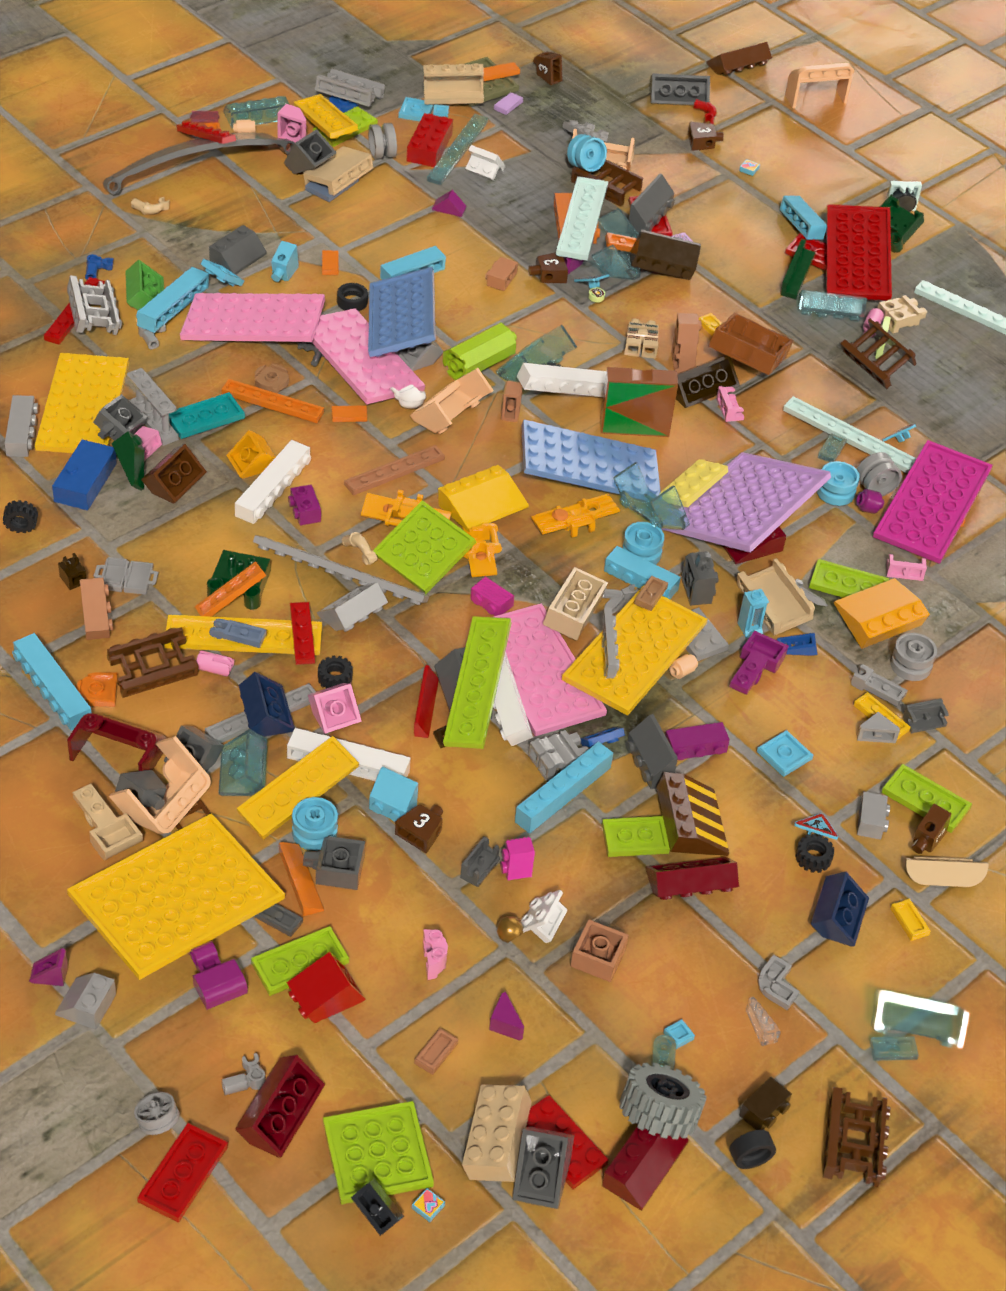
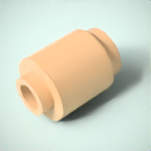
M251 119L236 120V123H233L234 133H255V121H251Z
M685 654L674 661L669 667V671L672 676L681 679L695 671L698 667V661L694 655Z

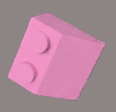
M285 104L278 112V138L297 142L306 136V119L300 108Z
M342 683L308 694L313 715L324 733L361 722L350 683Z

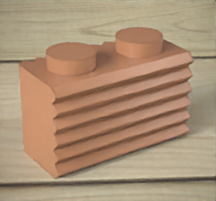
M503 257L494 261L492 269L486 273L487 286L505 291L518 272V262Z
M506 381L501 413V419L504 421L518 422L522 397V385L520 382Z

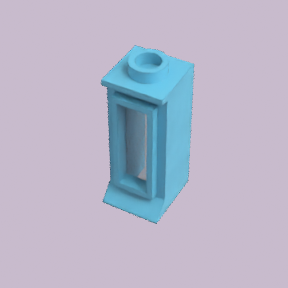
M762 589L744 592L738 625L746 638H749L754 630L763 634L762 624L769 601Z

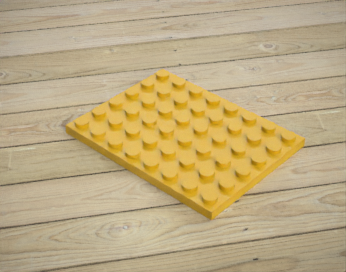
M212 813L67 889L68 896L139 980L191 952V949L209 942L285 899V893Z

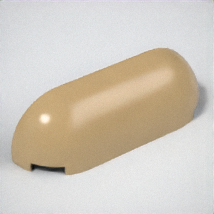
M914 856V859L906 858V869L913 881L922 885L972 887L979 884L985 878L989 865L986 862H973V859L925 856Z

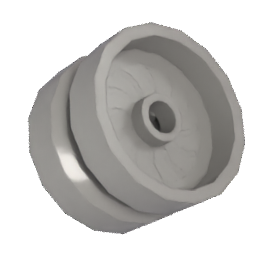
M384 123L382 127L378 124L370 125L368 139L372 158L381 159L383 155L387 158L395 157L397 154V139L393 124Z
M884 452L868 456L857 468L859 482L864 488L878 491L882 496L891 493L897 488L902 479L900 469L894 464L891 457Z
M906 633L901 635L896 641L890 663L892 670L905 680L921 681L927 678L933 668L937 647L929 637L923 634Z

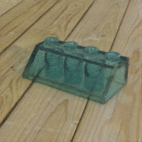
M286 96L269 99L263 98L262 100L255 101L249 100L247 102L228 104L223 109V112L231 129L236 120L251 119V121H255V125L278 122V112L289 102Z
M802 290L798 296V311H801L803 315L816 313L819 317L832 315L835 319L848 317L850 321H860L865 316L867 298Z

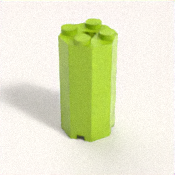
M500 322L443 351L442 362L444 367L448 366L449 370H447V373L454 380L459 379L476 368L483 371L515 354V340L517 336Z

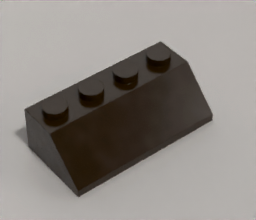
M641 229L629 253L631 266L691 280L697 268L701 244Z
M727 355L721 356L677 373L678 388L676 400L684 408L717 396L719 386L740 387L731 357Z

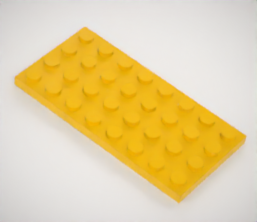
M60 353L35 442V450L73 453L82 439L109 446L111 438L108 436L105 439H101L98 436L100 428L93 422L105 405L122 394L129 366V358Z
M644 586L616 615V626L613 627L614 630H617V641L615 644H618V656H616V659H619V671L616 677L606 678L604 676L605 652L604 647H602L603 630L562 675L564 682L627 716L705 627L708 620L664 596L659 599L652 611L634 604L635 598Z

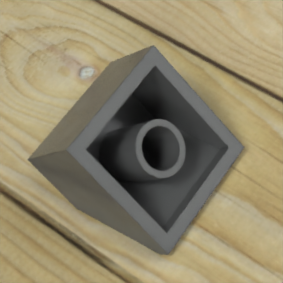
M181 725L176 735L205 771H208L216 763L224 747L223 744L194 726Z

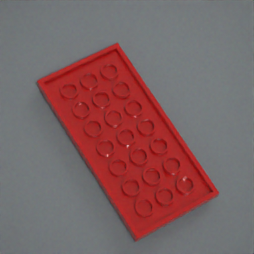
M827 204L826 297L869 300L892 299L890 207Z

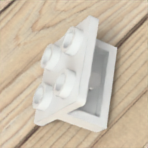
M561 890L553 893L549 892L540 898L536 897L529 906L531 908L521 920L524 927L523 933L532 930L545 943L551 942L567 912V909L559 902L563 894Z

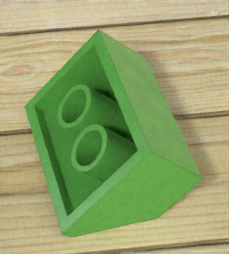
M137 260L125 271L126 301L130 307L139 310L164 290V277L140 260Z

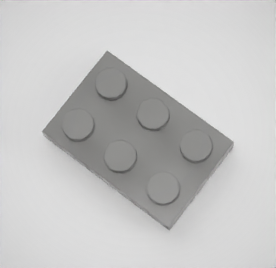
M699 607L691 610L707 618ZM708 619L705 627L686 647V650L689 654L694 655L697 661L727 651L729 644Z

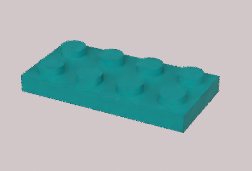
M230 392L178 408L176 411L169 413V423L178 433L180 439L245 418V412Z

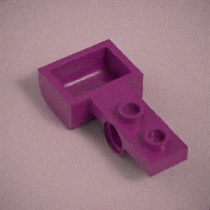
M754 630L742 648L740 658L745 661L731 680L729 687L747 695L752 686L758 683L764 669L776 673L785 659L788 645Z
M212 941L191 949L192 951L189 952V955L199 972L193 975V985L206 1010L247 993L246 980L235 959L221 964Z

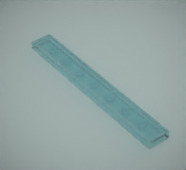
M477 114L473 115L427 176L428 182L442 185L488 123L487 117Z

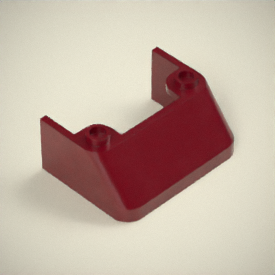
M88 713L80 719L67 739L70 761L75 760L90 735L94 733L145 750V753L138 762V770L146 771L153 770L163 755V752L156 743L166 739V737L161 733L107 715Z

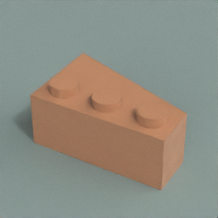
M677 313L671 350L674 371H677V373L695 367L697 344L699 343L698 333L701 331V320L698 319L697 313Z
M103 577L80 580L86 640L110 638L109 631L113 630L112 619H108L107 613H111L110 601L106 602L105 597L109 596L108 584H104Z

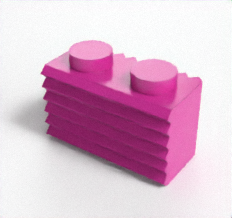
M486 576L471 588V600L476 605L485 608L491 615L498 616L504 614L514 606V595Z
M530 837L506 841V847L502 849L503 861L500 862L502 874H506L507 880L532 877L535 850Z

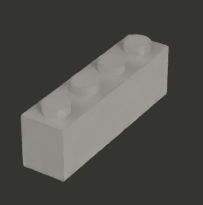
M12 396L5 438L6 456L28 457L29 450L33 448L31 437L34 438L35 435L33 426H36L35 414H38V403H35L34 396Z

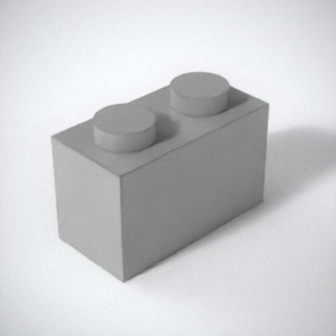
M863 792L859 808L857 835L881 840L883 832H887L889 820H886V816L888 817L890 812V805L887 804L888 796Z

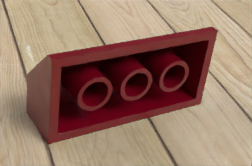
M727 857L646 866L652 893L660 897L661 900L672 899V895L691 897L693 896L692 893L696 892L707 895L712 894L713 890L731 892L733 888L739 887L737 862Z
M298 1055L280 1057L235 1130L250 1145L281 1158L323 1090L324 1082Z
M637 1126L605 1171L602 1187L642 1211L689 1143L687 1137L682 1138L679 1135L678 1139H672L668 1135L667 1138H662L658 1133L652 1135L649 1134L650 1130L646 1128L641 1130Z

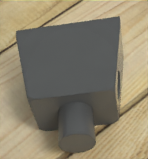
M153 770L120 774L115 792L129 789L144 807L152 806L159 810L164 806L165 801L163 798L166 786Z

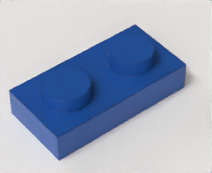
M613 727L580 739L582 746L591 748L597 742H617L619 737L625 736L623 728Z

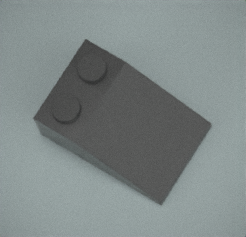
M534 1127L523 1129L512 1200L559 1209L571 1161L574 1135Z

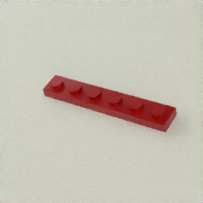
M190 120L182 121V124L176 125L179 132L225 144L236 141L235 134H231L229 131H221V129H214L213 127H206L204 124L199 125L198 122L192 123Z
M89 277L84 285L98 286L99 281H102L103 284H105V281ZM70 302L44 334L45 341L60 345L75 326Z

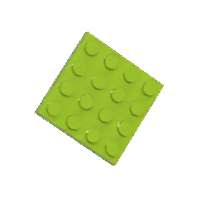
M422 500L373 551L376 553L377 558L427 594L476 544V540Z
M414 1101L323 1117L324 1130L341 1205L354 1202L351 1197L373 1179L377 1180L387 1195L434 1186Z

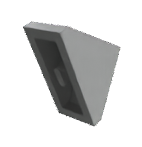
M877 712L860 725L857 741L896 743L900 728Z

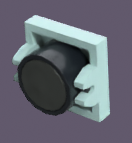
M891 181L887 198L892 194L893 197L899 200L900 207L909 212L915 211L922 184L921 182Z

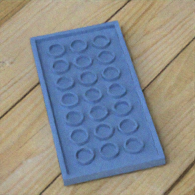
M433 267L370 283L368 353L370 357H379L385 353L397 352L404 348H413L416 345L428 344L436 340Z
M523 420L522 447L524 473L659 503L661 499L659 494L661 492L655 449Z

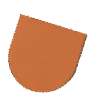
M89 673L87 677L77 682L76 689L89 706L115 707L118 673Z

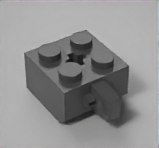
M121 394L99 411L93 423L100 428L98 436L101 439L109 436L115 441L127 431L135 434L145 424L148 417Z
M708 551L694 552L685 556L681 580L690 606L712 604L713 596L716 595L715 585L718 583V573L714 571L713 559H711L710 552Z
M328 836L323 839L321 851L304 853L303 866L316 870V884L358 890L365 857V841Z

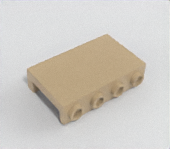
M483 64L423 65L424 104L484 103Z
M343 146L336 151V155L314 169L303 173L305 185L311 181L328 186L329 194L335 195L373 169L372 155Z
M777 558L773 559L771 567L750 576H747L744 571L737 574V586L743 594L744 592L762 589L769 603H767L763 622L774 636L813 619L814 604L806 598L803 589L797 586L794 577L788 574L784 564L780 563Z

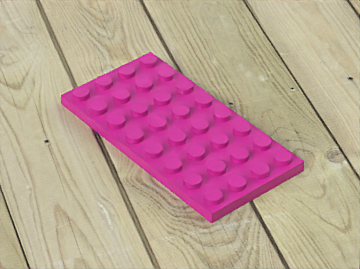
M927 440L874 531L873 537L940 564L991 472L993 465Z

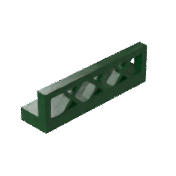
M801 239L784 277L781 296L797 299L815 258V251L805 249V239Z

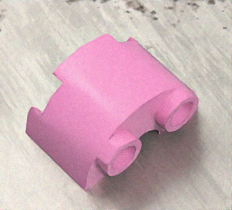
M424 929L423 950L424 957H427L428 961L426 963L427 980L437 978L438 974L446 968L448 945L441 931Z

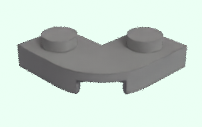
M773 955L760 972L758 980L759 989L766 998L788 1010L798 997L800 991L783 981L791 971L792 965Z

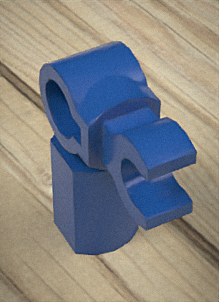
M94 254L88 255L85 279L87 280L89 277L97 278L98 269L112 270L113 258L102 259V257Z

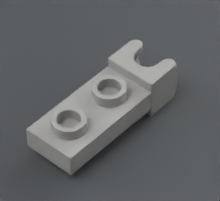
M862 664L859 673H854L851 685L861 691L866 690L898 707L908 690L873 673V669Z

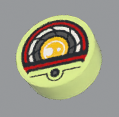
M592 288L589 290L588 297L593 302H602L605 298V291L601 288Z

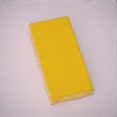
M910 899L891 905V911L910 941L930 934V929Z

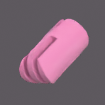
M874 308L869 311L863 324L864 333L870 329L869 318L874 322L878 321L882 324L884 313L880 309Z
M200 651L196 660L199 670L226 677L235 663L233 658L206 651Z

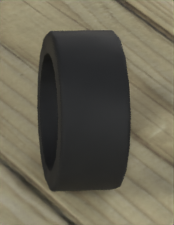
M358 283L341 285L337 290V304L345 311L355 308L357 311H361L367 307L368 291L363 285ZM351 295H353V296H358V297H360V298H358V299H347V298H345V297H346V296H351Z
M765 1130L747 1132L735 1139L729 1148L736 1166L741 1169H751L765 1164L775 1155L777 1150L769 1132Z

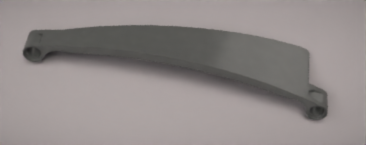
M231 133L235 134L236 141L225 144L198 138L162 149L134 162L106 178L103 186L109 193L117 194L121 189L123 179L127 176L137 174L165 161L200 151L231 146L277 144L282 152L289 154L295 142L289 139L276 138L267 133ZM290 143V149L286 150L287 144ZM114 182V188L109 189L110 183Z

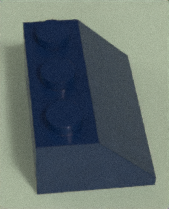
M257 672L252 673L238 685L240 697L244 705V712L248 720V727L253 733L266 737L294 731L295 728L282 685Z
M847 871L826 876L811 925L823 938L853 947L857 941L869 897Z

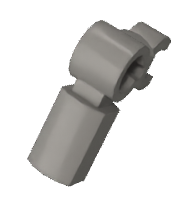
M164 324L156 332L166 331V325ZM138 326L139 336L143 337L149 349L158 348L159 341L155 334Z
M254 1053V1061L248 1062L246 1057L242 1056V1066L246 1070L247 1075L240 1074L221 1080L225 1095L248 1090V1087L260 1090L265 1082V1072L259 1065L257 1053Z

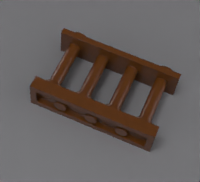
M605 160L601 168L597 170L601 172L597 176L578 167L572 169L571 182L576 184L578 176L602 180L606 176L613 178L608 183L604 199L620 207L624 205L625 193L630 189L642 191L643 177L608 160ZM619 182L625 184L621 189L615 186Z
M869 318L870 329L855 342L849 343L845 339L840 344L843 352L887 390L891 386L890 376L907 361L915 366L917 364L915 360L916 355L911 349H906L886 332L878 321L874 322ZM874 333L880 337L865 352L858 350V347ZM885 342L891 346L876 361L871 362L868 357ZM898 352L903 356L886 371L880 369L879 366L894 353Z

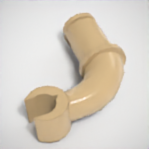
M161 197L158 204L151 205L148 202H142L134 198L131 201V207L141 211L144 215L156 214L161 210L169 209L170 199L165 201V197Z
M353 532L342 538L344 546L359 547L363 553L362 560L365 565H370L378 560L376 553L370 549L367 541L360 533Z

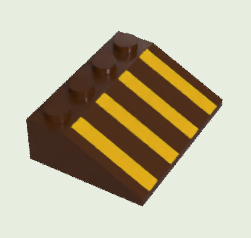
M664 772L657 785V792L670 852L729 856L730 853L715 790L685 774Z

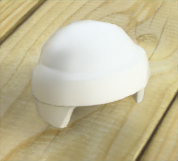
M413 385L406 386L400 391L393 387L390 388L401 407L406 409L418 408L426 399L425 391H419Z

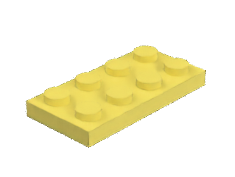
M704 459L697 460L659 494L661 496L660 501L688 508L729 472L728 466L705 461Z

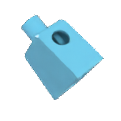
M281 241L271 261L272 280L279 282L280 279L289 281L298 269L297 245Z

